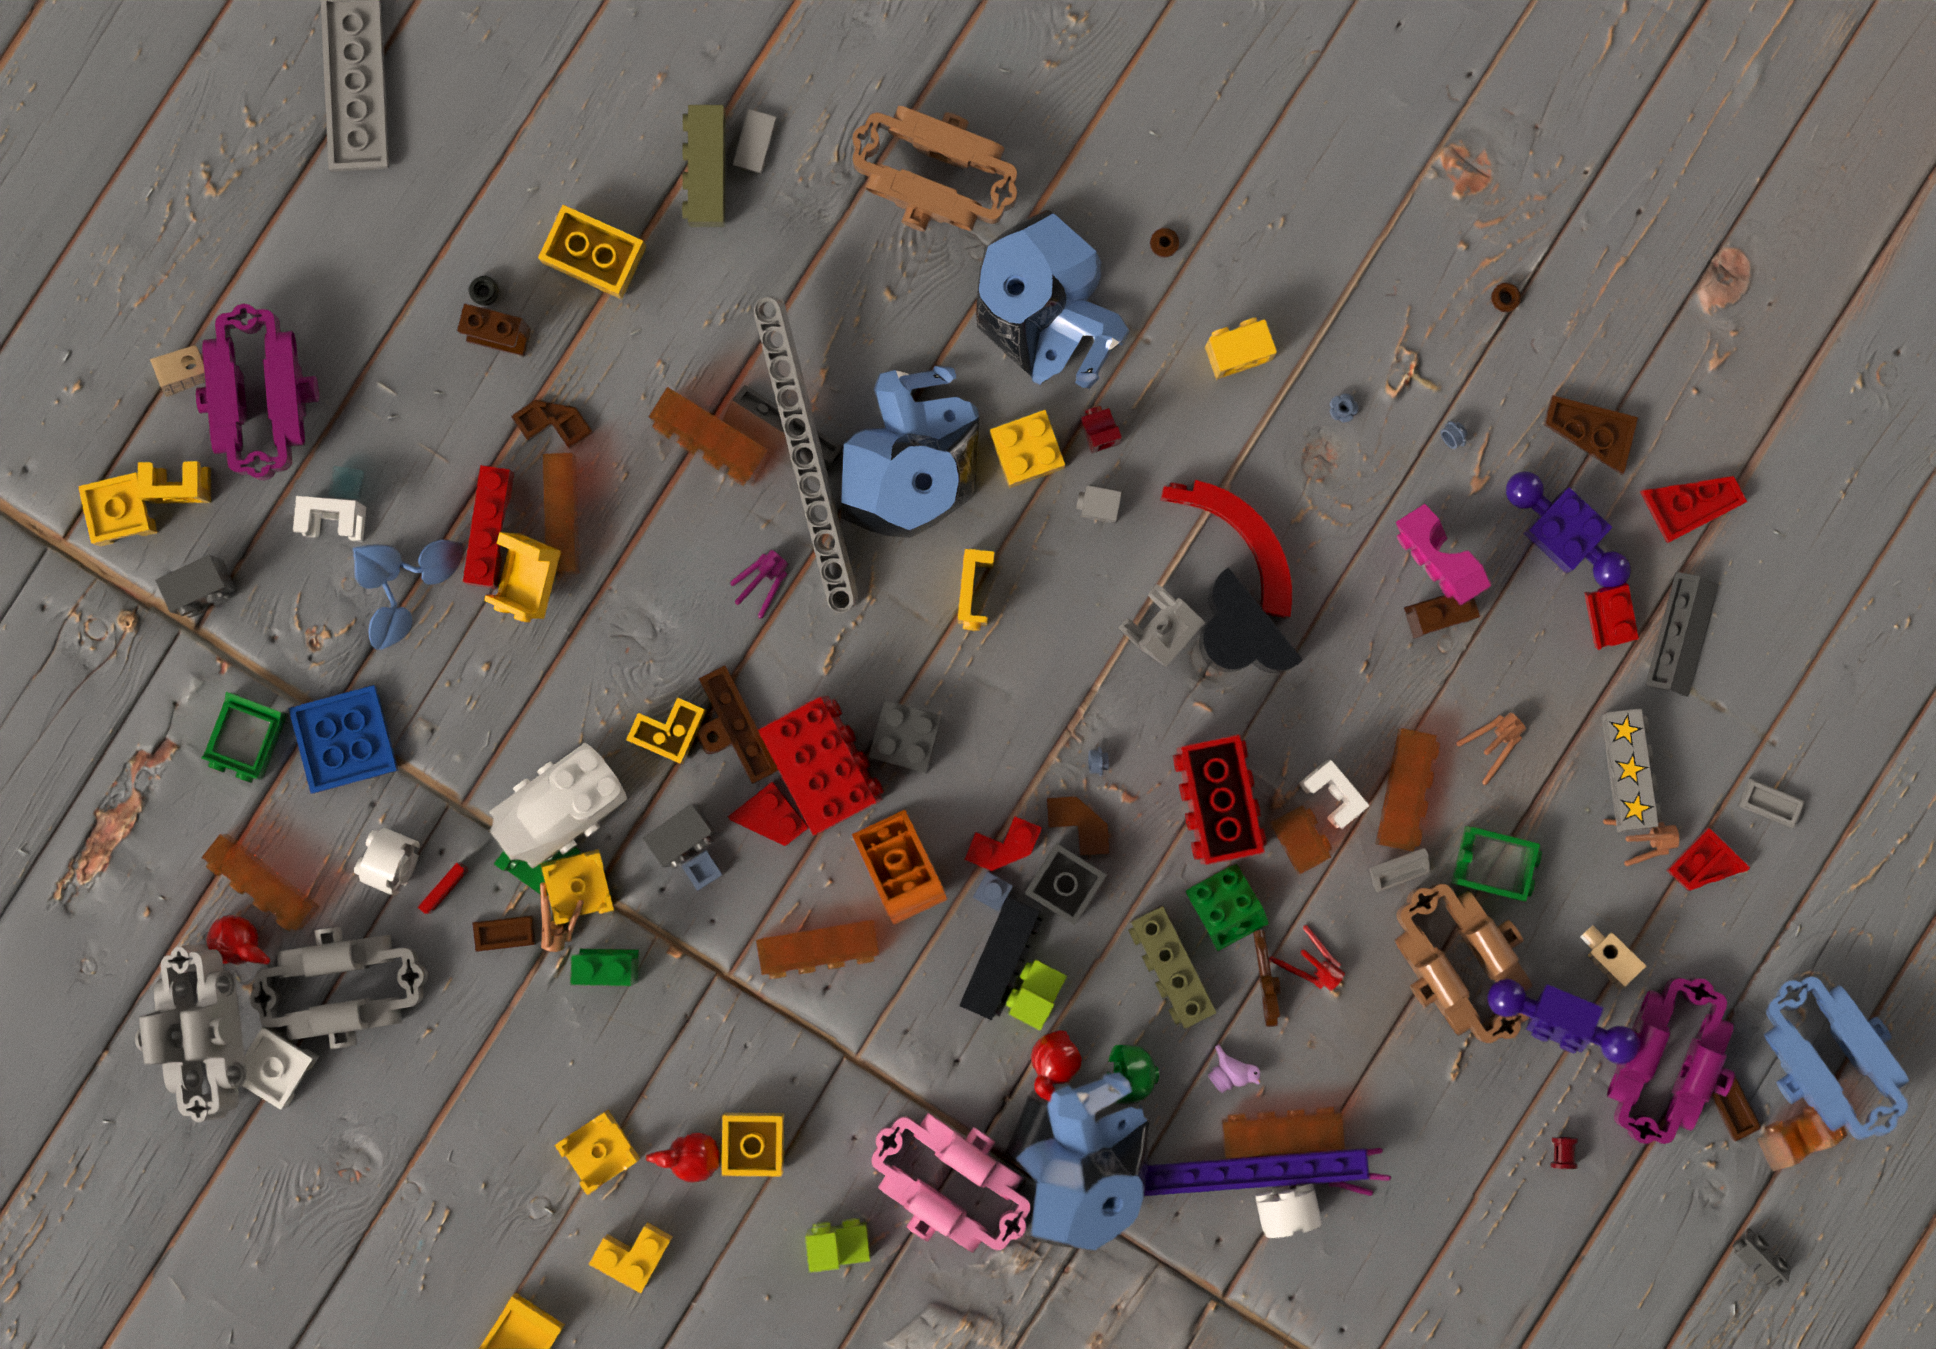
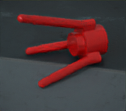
M1307 925L1303 927L1304 931L1326 958V960L1320 962L1306 950H1301V954L1316 967L1314 974L1317 977L1273 956L1269 957L1270 962L1313 983L1319 989L1325 986L1329 991H1332L1345 976V972L1339 968L1341 964L1332 957Z

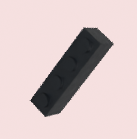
M1007 896L961 999L960 1007L989 1020H992L994 1015L1000 1017L1007 1001L1002 999L1006 987L1012 990L1019 974L1014 971L1018 960L1024 962L1031 946L1026 944L1030 933L1036 935L1043 919L1038 917L1039 910Z

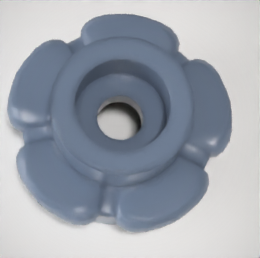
M1344 393L1341 396H1335L1330 402L1331 417L1343 423L1351 421L1358 412V404L1354 402V398L1349 394ZM1342 405H1345V406H1346V410H1345V411H1343V410L1341 409V406H1342Z
M1448 421L1440 431L1445 444L1452 449H1456L1458 446H1465V437L1468 435L1465 427L1459 422Z
M1098 747L1097 750H1089L1088 752L1090 774L1102 776L1103 770H1108L1109 768L1108 753H1102L1101 747Z

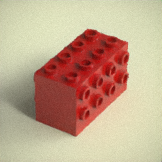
M820 696L758 729L813 836L883 801L881 794L884 793L878 778H872L867 770L870 767V763L865 753L857 751L853 743L857 740L853 730L849 725L845 726L839 717L843 714L841 707L835 698L830 699L829 696Z
M1240 735L1176 748L1177 754L1173 755V762L1176 773L1181 772L1183 783L1179 784V791L1182 802H1188L1189 812L1185 813L1188 831H1194L1196 840L1191 842L1194 860L1200 859V864L1208 865L1265 853L1263 846L1267 845L1264 828H1259L1257 817L1261 816L1258 799H1253L1251 787H1255L1252 771L1251 769L1247 770L1245 758H1248L1245 740L1241 741Z

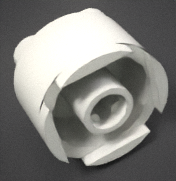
M382 828L379 831L372 830L366 841L368 848L364 857L357 861L354 873L359 875L362 883L392 896H397L400 891L396 890L400 884L406 886L414 872L419 856L414 853V848H420V844L414 839L387 828Z
M1300 1184L1290 1189L1289 1185L1274 1186L1271 1188L1272 1192H1263L1255 1195L1262 1230L1267 1238L1294 1235L1293 1232L1303 1230L1304 1233L1322 1225L1313 1184Z

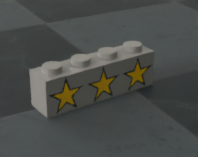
M1642 709L1605 713L1601 716L1617 833L1658 827V821H1661V808L1659 803H1655L1654 792L1657 791V779L1655 774H1651L1649 762H1653V751L1651 745H1647L1645 733L1649 732L1648 718L1646 715L1643 716Z

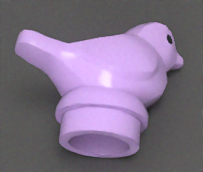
M1219 1044L1215 1046L1219 1056V1065L1212 1068L1213 1071L1208 1074V1077L1221 1093H1224L1226 1090L1230 1091L1233 1086L1241 1087L1248 1083L1260 1084L1259 1078L1261 1073L1257 1066L1245 1064L1228 1056Z

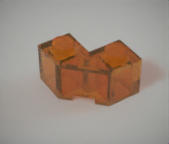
M1807 1106L1803 1109V1113L1784 1122L1777 1121L1766 1126V1132L1757 1141L1773 1172L1797 1165L1810 1153L1836 1146L1848 1134L1844 1126L1832 1132L1814 1107Z

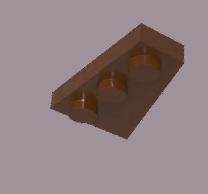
M1552 395L1544 426L1623 475L1638 417Z

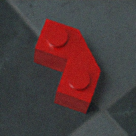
M1014 816L1003 843L975 832L964 860L991 871L1031 855L1042 827Z

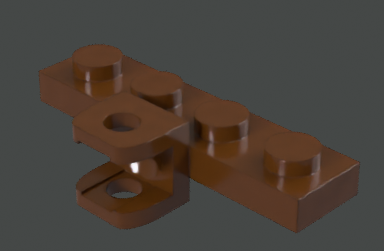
M726 666L699 678V682L718 717L706 723L698 730L697 738L705 753L715 754L732 746L751 784L778 772L779 770ZM715 734L718 740L711 743L707 740V735Z

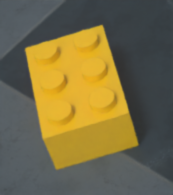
M562 204L538 259L542 264L622 300L644 254L646 245L639 238Z

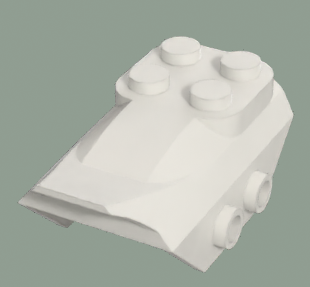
M583 743L556 764L550 761L537 771L538 777L531 782L528 778L524 779L513 788L515 791L513 795L489 811L493 816L490 833L511 860L527 861L533 869L559 851L563 855L577 845L574 840L583 834L589 837L601 828L598 823L627 800L626 793L616 775L600 754L586 743Z

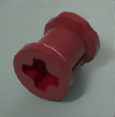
M1552 1137L1554 1161L1551 1162V1168L1578 1169V1164L1575 1163V1144L1578 1143V1138Z

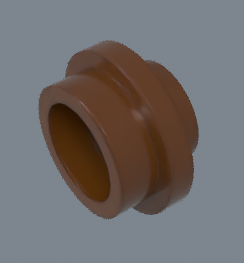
M1169 228L1156 230L1150 239L1151 250L1155 255L1162 258L1174 255L1179 247L1178 235ZM1166 237L1170 240V245L1162 247L1159 240Z
M1511 283L1499 284L1491 294V302L1500 312L1515 310L1521 301L1519 289ZM1507 293L1510 296V302H1502L1501 294Z

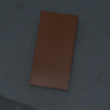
M533 915L472 922L476 952L536 945Z
M1736 1076L1730 1091L1725 1097L1712 1092L1711 1098L1733 1141L1736 1142L1762 1129Z

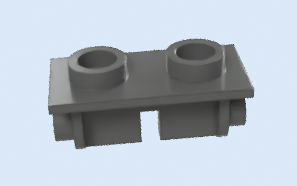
M1747 1228L1745 1241L1739 1238L1733 1243L1734 1253L1748 1267H1751L1758 1261L1760 1265L1754 1269V1273L1768 1287L1772 1286L1774 1289H1777L1783 1281L1786 1284L1789 1283L1790 1266L1781 1255L1776 1256L1769 1249V1245L1759 1233L1754 1234L1750 1228Z

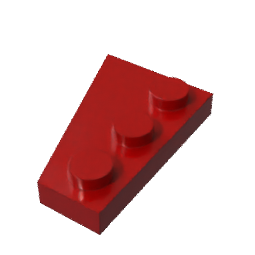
M1734 476L1639 491L1666 543L1747 502Z

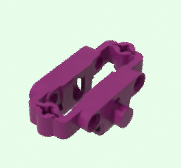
M239 304L232 312L220 314L216 318V338L205 339L202 342L206 387L196 388V404L200 414L208 413L213 453H227V463L232 471L240 475H251L258 480L265 481L271 479L276 472L286 471L291 467V446L305 444L303 419L306 416L305 403L319 402V386L316 376L303 377L302 367L298 364L297 343L294 332H281L279 318L267 309L257 310L249 304ZM247 313L253 316V319L248 320V325L242 322V319L247 318ZM266 325L267 333L264 339L266 359L263 360L268 419L272 420L273 439L278 456L271 457L262 451H254L248 454L245 460H242V425L248 422L244 375L239 366L236 365L235 348L230 329L237 328L246 334H255L261 330L262 326ZM260 460L269 464L261 467V472L251 468L259 465Z
M1674 977L1667 981L1662 994L1649 990L1644 997L1632 1030L1639 1039V1052L1631 1062L1617 1065L1607 1091V1097L1618 1101L1614 1113L1615 1122L1627 1129L1628 1134L1635 1141L1644 1144L1653 1141L1662 1144L1672 1142L1679 1127L1689 1131L1694 1129L1704 1103L1709 1102L1712 1092L1725 1097L1731 1089L1735 1072L1724 1068L1723 1065L1727 1057L1725 1051L1731 1038L1734 1024L1722 1019L1727 1007V1000L1722 994L1715 992L1711 983L1706 979L1694 977L1686 980ZM1684 985L1690 987L1700 986V989L1704 991L1703 993L1711 995L1712 998L1703 995L1696 996L1691 989L1684 987ZM1679 990L1682 992L1684 999L1689 1003L1697 1005L1711 1003L1712 1006L1709 1013L1704 1017L1696 1038L1691 1040L1671 1091L1673 1096L1665 1115L1666 1122L1663 1129L1659 1130L1657 1123L1650 1117L1636 1115L1630 1118L1628 1115L1631 1107L1636 1104L1644 1083H1648L1654 1077L1671 1034L1669 1031L1670 1027H1667L1673 1013L1675 997ZM1628 1123L1635 1125L1645 1124L1650 1131L1657 1133V1136L1650 1133H1642L1640 1135L1641 1132L1637 1128L1628 1125Z

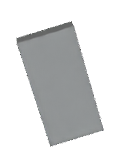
M748 109L733 161V167L762 174L777 120L776 116Z
M1748 779L1737 806L1794 829L1805 801L1753 779Z
M1425 848L1370 868L1372 884L1376 892L1432 872L1429 855Z

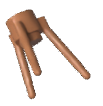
M1511 712L1506 717L1499 715L1492 722L1465 736L1456 743L1460 747L1495 727L1497 729L1494 731L1498 737L1484 750V754L1489 755L1502 742L1508 743L1483 779V785L1489 783L1513 747L1522 739L1520 734L1526 730L1521 720Z
M1604 819L1603 823L1616 826V819ZM1659 822L1658 827L1651 829L1649 834L1627 836V842L1650 841L1653 848L1657 847V849L1626 860L1624 865L1630 866L1659 855H1668L1669 849L1678 848L1679 833L1675 825L1665 826L1664 822Z
M542 882L540 884L542 913L541 947L550 952L562 951L565 948V942L572 941L573 930L584 902L583 900L578 901L567 929H564L563 924L555 925V921H550L549 898L546 893V884Z

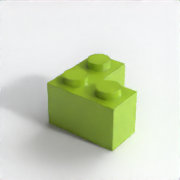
M1034 959L1032 964L1029 962L1025 964L1019 978L1023 979L1019 990L1013 988L1006 1001V1006L1009 1007V1015L1041 1031L1067 975Z
M860 1218L842 1220V1225L831 1226L830 1222L812 1224L813 1227L807 1230L805 1241L809 1273L839 1269L840 1265L869 1262L871 1259L867 1222L860 1223Z

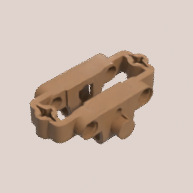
M898 106L893 118L878 112L872 113L868 117L866 124L857 128L853 133L852 139L855 151L852 159L854 168L857 172L869 176L865 189L905 209L906 211L901 222L913 229L925 232L931 219L941 224L946 222L961 229L972 231L977 219L989 224H996L1001 220L1004 211L1010 210L1016 204L1017 189L1015 184L1017 170L1012 164L1000 160L1005 148L994 141L966 131L969 122L958 115L945 112L940 121L910 108ZM879 128L887 130L895 137L913 143V147L919 153L960 169L971 166L987 173H997L1004 176L1002 180H998L991 187L990 200L992 208L982 207L975 200L957 194L955 189L907 170L901 169V171H898L883 164L867 162V158L874 156L879 150ZM871 132V143H868L862 151L860 139L865 140ZM1008 182H1009V185H1008V191H1009V192H1008V196H1009V197H1006V198L1004 199V201L1001 202L1000 208L998 209V207H999V194H998V193H1002L1003 190L1006 189L1007 184H1008Z
M1435 884L1430 888H1416L1408 894L1407 903L1401 906L1396 913V918L1405 933L1394 939V941L1419 978V980L1410 985L1415 997L1424 1008L1435 1002L1448 1024L1458 1036L1470 1029L1477 1040L1485 1043L1495 1042L1499 1038L1512 1039L1516 1037L1521 1029V1023L1529 1017L1521 1013L1513 1017H1502L1495 1013L1490 1018L1489 1027L1484 1029L1480 1023L1481 1018L1468 1000L1470 997L1469 990L1443 951L1431 944L1421 928L1414 924L1411 917L1415 914L1432 913L1437 907L1438 899L1442 897L1447 904L1446 908L1459 927L1458 933L1488 978L1495 982L1502 979H1512L1517 981L1527 991L1533 985L1518 963L1519 958L1513 951V948L1523 942V938L1510 920H1506L1497 927L1493 919L1486 915L1470 891H1466L1457 897L1446 884ZM1418 895H1431L1425 901L1426 908L1424 906L1414 907L1419 901ZM1501 1019L1511 1020L1507 1025L1508 1031L1499 1030L1502 1026Z

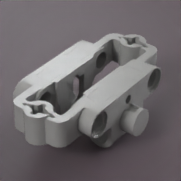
M341 927L315 930L316 945L276 952L278 967L261 969L256 973L255 989L251 992L249 999L253 1009L259 1012L262 1025L267 1028L286 1026L288 1040L329 1034L330 1049L357 1045L355 1030L403 1023L401 1008L414 1007L422 1002L423 986L428 981V972L423 965L419 964L418 954L414 949H392L391 935L343 941ZM395 958H402L403 966L397 973V980L399 985L406 989V999H399V997L373 1000V998L311 1006L309 1007L310 1010L284 1014L285 1017H277L276 1009L282 1003V994L277 987L273 986L272 977L322 976L368 969L369 965L394 962ZM411 968L414 973L419 974V978L414 980V985L412 980H407V975L411 974ZM265 994L271 995V1001H268L267 1004L260 1000V997L265 996Z
M205 944L179 946L173 949L171 955L163 957L161 961L162 979L158 980L154 986L156 1011L139 1016L140 1028L136 1032L135 1042L138 1049L143 1052L145 1065L162 1064L165 1087L169 1092L176 1094L180 1114L190 1116L192 1120L200 1123L224 1118L228 1111L238 1107V1088L246 1080L244 1048L236 983L230 972L223 971L221 954L217 950H209ZM197 971L198 1003H194L193 991L188 972ZM201 1062L206 1063L207 1078L211 1085V1093L203 1094L202 1091L203 1074Z

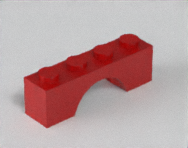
M480 465L463 583L467 585L497 589L501 566V545L497 544L499 532H502L506 510L511 500L514 472L510 469Z

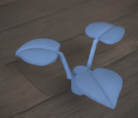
M437 540L428 544L419 555L418 563L420 567H414L403 562L399 551L392 546L365 545L353 548L357 582L366 589H373L382 585L391 603L390 608H379L373 614L369 623V640L376 650L385 649L399 642L407 635L412 626L410 611L405 607L397 608V602L387 581L397 578L400 567L414 573H422V580L426 584L433 585L445 581L455 572L461 561L463 546L460 542Z

